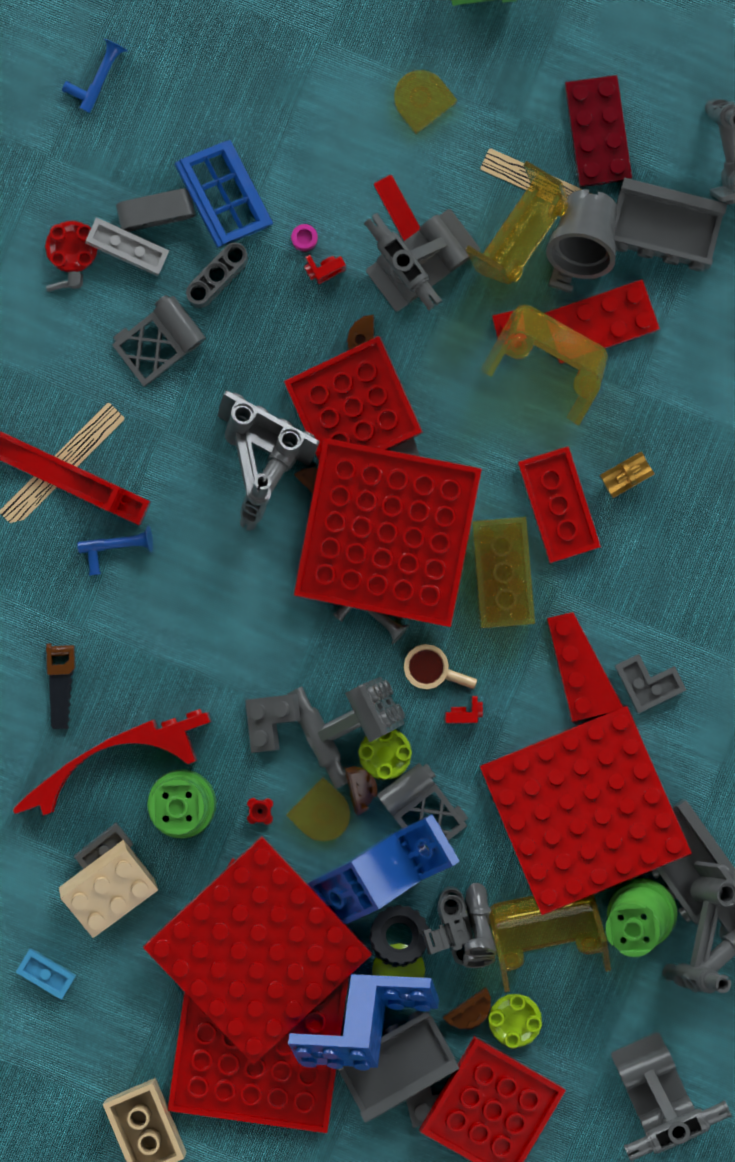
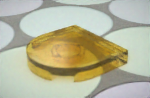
M415 70L404 75L399 80L394 93L397 111L415 134L427 127L458 101L437 75L426 70Z
M322 777L286 816L311 839L330 841L339 837L346 830L350 820V809L343 795Z

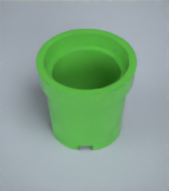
M184 769L170 771L161 776L152 786L148 796V813L155 827L165 835L180 839L194 837L203 832L214 818L216 812L215 792L211 784L202 775L194 771ZM164 792L169 794L167 799H164L162 796ZM187 792L192 793L191 798L186 797ZM191 815L192 821H187L186 816ZM164 816H168V817H169V821H168V822H165V821L163 820V817H164Z
M635 878L622 883L613 892L607 909L608 920L606 921L605 928L607 939L612 946L614 945L620 953L626 956L639 957L646 955L655 946L663 942L676 925L677 906L671 893L663 885L651 879ZM641 914H646L647 918L643 919ZM618 915H623L624 919L620 920Z

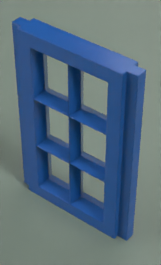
M231 140L224 141L175 162L174 165L217 248L228 245L273 224ZM222 154L231 173L218 178L209 159ZM201 162H205L214 179L203 185L200 184L192 166ZM234 178L243 195V198L233 202L230 201L221 184ZM217 185L226 205L213 209L204 190ZM243 203H247L256 220L246 226L242 225L234 207ZM230 210L239 229L226 234L217 214Z

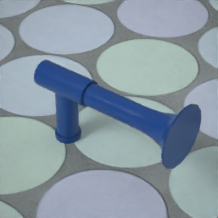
M105 38L103 40L107 46L106 53L88 91L71 84L69 81H66L62 87V92L83 100L79 108L88 113L91 112L114 60L119 54L128 52L122 46Z
M149 525L143 533L138 535L78 541L77 543L79 553L88 552L89 576L101 574L97 551L141 546L149 549L151 553L153 552V537Z

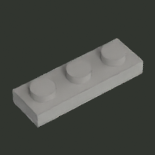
M97 217L85 244L155 276L159 275L169 253V250Z

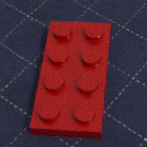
M643 279L542 314L559 365L660 329Z
M569 446L519 461L518 467L549 564L600 548V542Z

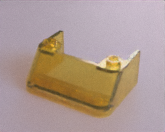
M528 161L523 166L531 185L485 252L482 254L469 245L465 249L477 272L505 284L517 282L523 273V266L558 216L561 217L569 205L563 183Z
M520 305L510 316L481 371L492 377L504 354L514 359H522L530 353L534 345L579 370L573 382L574 390L579 397L567 416V419L579 426L600 390L608 360L607 351L601 345L530 305Z
M594 895L541 916L534 896L498 902L490 907V927L505 992L510 991L507 971L518 969L523 965V952L574 941L578 951L583 954L600 953L605 971H611L607 939Z

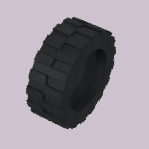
M396 905L395 907H387L385 911H381L372 923L369 935L370 947L375 952V956L383 961L382 963L390 964L392 967H406L410 963H415L426 950L421 930L429 929V927L426 925V920L420 915V912L411 909L409 906ZM395 923L407 925L412 932V941L404 949H395L387 942L386 932Z

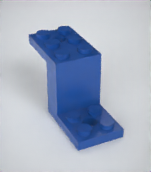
M431 814L386 836L347 863L308 882V885L345 924H348L379 910L421 880L454 866L459 862V859L442 832L439 823Z
M351 974L343 1036L289 1033L288 1045L298 1063L305 1067L327 1065L333 1069H341L343 1066H354L358 1070H369L370 1067L378 1068L385 1006L393 1010H402L404 1007L415 1008L418 1011L438 1009L439 997L431 978Z

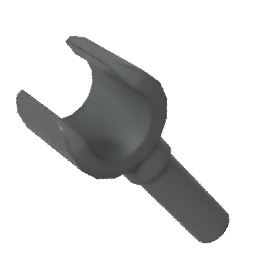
M68 272V281L47 285V291L50 292L62 288L79 289L83 285V274H80V272Z

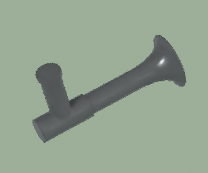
M341 605L333 615L342 622L343 618L353 607ZM365 610L389 631L393 640L392 645L400 639L410 626V623L407 625L398 624L386 614Z

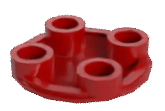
M72 220L52 226L46 239L45 249L47 257L53 266L65 272H79L92 264L98 249L85 244L91 230L90 226Z

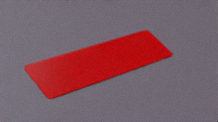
M388 175L375 182V189L405 241L419 231L420 226L392 175Z

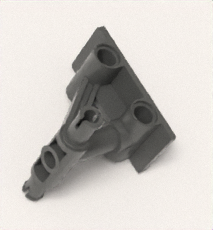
M713 99V101L709 100L706 103L705 112L713 122L718 124L726 161L723 163L724 168L721 172L723 186L710 189V195L721 202H725L727 205L734 204L735 104L733 101Z
M447 209L441 215L437 214L430 218L419 228V231L404 242L394 231L390 232L378 213L372 215V220L368 218L364 222V225L378 241L376 245L382 254L377 258V262L366 269V273L395 312L400 311L417 297L422 300L428 311L432 310L435 305L437 306L442 302V299L437 295L432 286L480 252L477 243L451 209Z
M225 391L217 416L228 422L225 438L228 443L237 447L246 493L240 510V525L243 529L247 525L246 530L251 531L262 520L270 496L283 473L290 470L296 460L310 466L320 442L311 433L302 432L293 427L289 421L282 418L278 419L269 414L265 408L245 401L244 397L240 394ZM252 445L270 454L267 458L268 464L261 474H257Z
M382 677L363 683L346 692L345 695L353 710L326 724L318 709L312 708L303 690V686L287 694H298L300 721L297 722L298 724L300 723L307 741L319 761V766L322 769H326L335 789L348 782L346 773L339 761L341 760V755L334 740L362 726L369 742L405 724L403 721L405 713L399 703L395 705L391 697L393 694L392 687L387 680L383 681Z
M696 861L693 866L700 876L692 883L690 891L692 898L697 902L703 903L691 962L690 964H667L663 968L662 974L663 977H666V980L674 981L677 986L690 989L695 993L698 991L708 994L715 991L726 993L731 988V980H727L729 977L726 975H719L718 971L735 956V882L732 879L733 874L727 866ZM718 919L721 923L719 936L722 942L711 951Z
M659 1032L652 1033L611 1052V1057L646 1134L641 1139L623 1145L631 1162L651 1152L659 1154L708 1132L711 1125L732 1117L725 1100L703 1111L701 1108H694L676 1071L675 1063Z

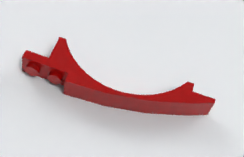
M0 431L1 461L139 526L141 525L151 501Z
M201 709L186 714L187 719L177 722L176 718L161 722L162 728L158 729L154 719L105 740L68 762L31 791L13 808L14 814L39 805L43 815L54 812L61 789L71 773L88 757L107 747L126 743L148 744L171 752L187 764L197 761L187 730L212 722L209 712L202 713Z

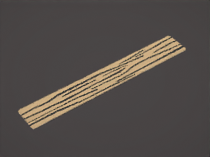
M493 149L488 150L481 165V170L563 207L570 194L583 190Z
M107 403L55 457L77 467L124 421V417L110 403ZM34 476L0 510V514L9 523L22 521L56 486Z

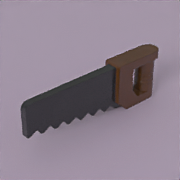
M47 643L51 727L53 729H69L70 727L67 723L70 721L68 715L71 711L68 707L71 706L69 699L72 698L69 692L72 690L70 686L73 682L71 676L74 675V669L76 668L75 646H52V643ZM53 656H69V661L62 665H53Z

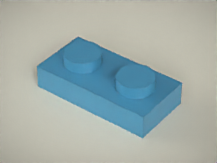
M32 948L29 949L16 971L17 974L61 1000L77 976Z

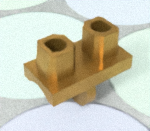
M641 451L599 476L611 497L614 498L653 476L655 473Z

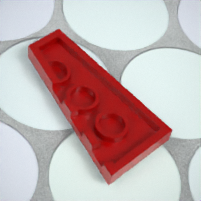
M571 612L547 618L571 721L622 709L623 706L575 614Z

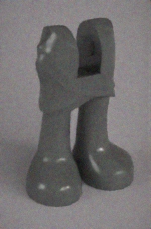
M473 883L466 891L465 905L475 939H471L465 944L463 965L468 968H483L494 963L497 953L489 927L491 909L488 905L486 888L482 884Z

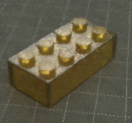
M526 517L473 521L471 526L480 629L535 624Z

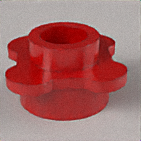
M270 798L265 800L249 799L247 802L249 807L247 821L250 824H255L256 822H263L266 825L270 824L273 821V816L271 815V808L274 805L273 801ZM258 809H262L263 812L259 814Z

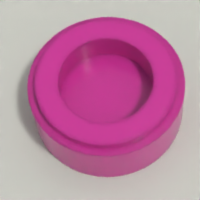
M301 224L293 230L291 240L297 250L308 252L316 246L318 236L312 226Z

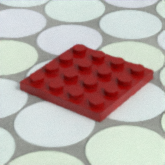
M380 336L284 381L305 431L314 435L320 442L316 451L318 460H320L324 438L389 450L423 434Z
M474 1036L458 1063L459 1069L450 1076L419 1130L424 1135L472 1162H524L566 1090Z

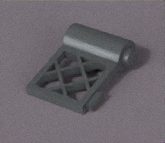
M165 295L154 304L156 308L150 315L130 331L124 328L113 337L116 342L112 346L144 387L206 340L205 335L175 296L168 297ZM154 321L159 328L158 338H144L145 326ZM140 331L139 337H133ZM162 334L167 338L168 341L162 340ZM129 339L139 340L137 356L127 355L121 346ZM143 341L157 343L155 358L141 356ZM161 343L171 344L177 354L169 360L159 359ZM130 358L136 359V365ZM141 359L155 361L153 373L146 378L139 371ZM159 362H165L162 366L158 368Z
M418 763L377 794L402 829L409 826L401 818L408 811L420 812L419 820L423 819L424 812L438 814L437 822L440 826L442 815L454 816L459 824L451 830L441 829L447 840H450L467 827L464 821L468 817L459 805L454 808L432 779L436 775L427 763L424 766ZM433 792L440 798L439 810L424 808L425 799ZM421 802V807H420V808L415 807L416 805H418V804ZM444 804L449 811H443Z

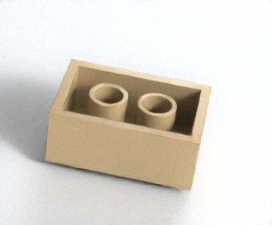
M124 840L59 887L61 900L92 938L96 937L158 891L154 877Z
M156 1078L105 1100L103 1107L126 1162H178L185 1158L186 1149L171 1113L168 1111V1106Z

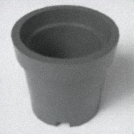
M578 190L568 196L558 227L552 233L546 249L549 262L557 270L572 277L592 279L604 276L613 269L616 259L614 234L617 205L615 201L607 194L599 191L595 195L589 194V190Z

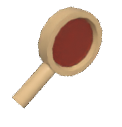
M424 644L416 646L405 658V676L411 684L418 688H435L444 679L472 689L475 688L477 679L448 669L449 664L446 655L434 645Z

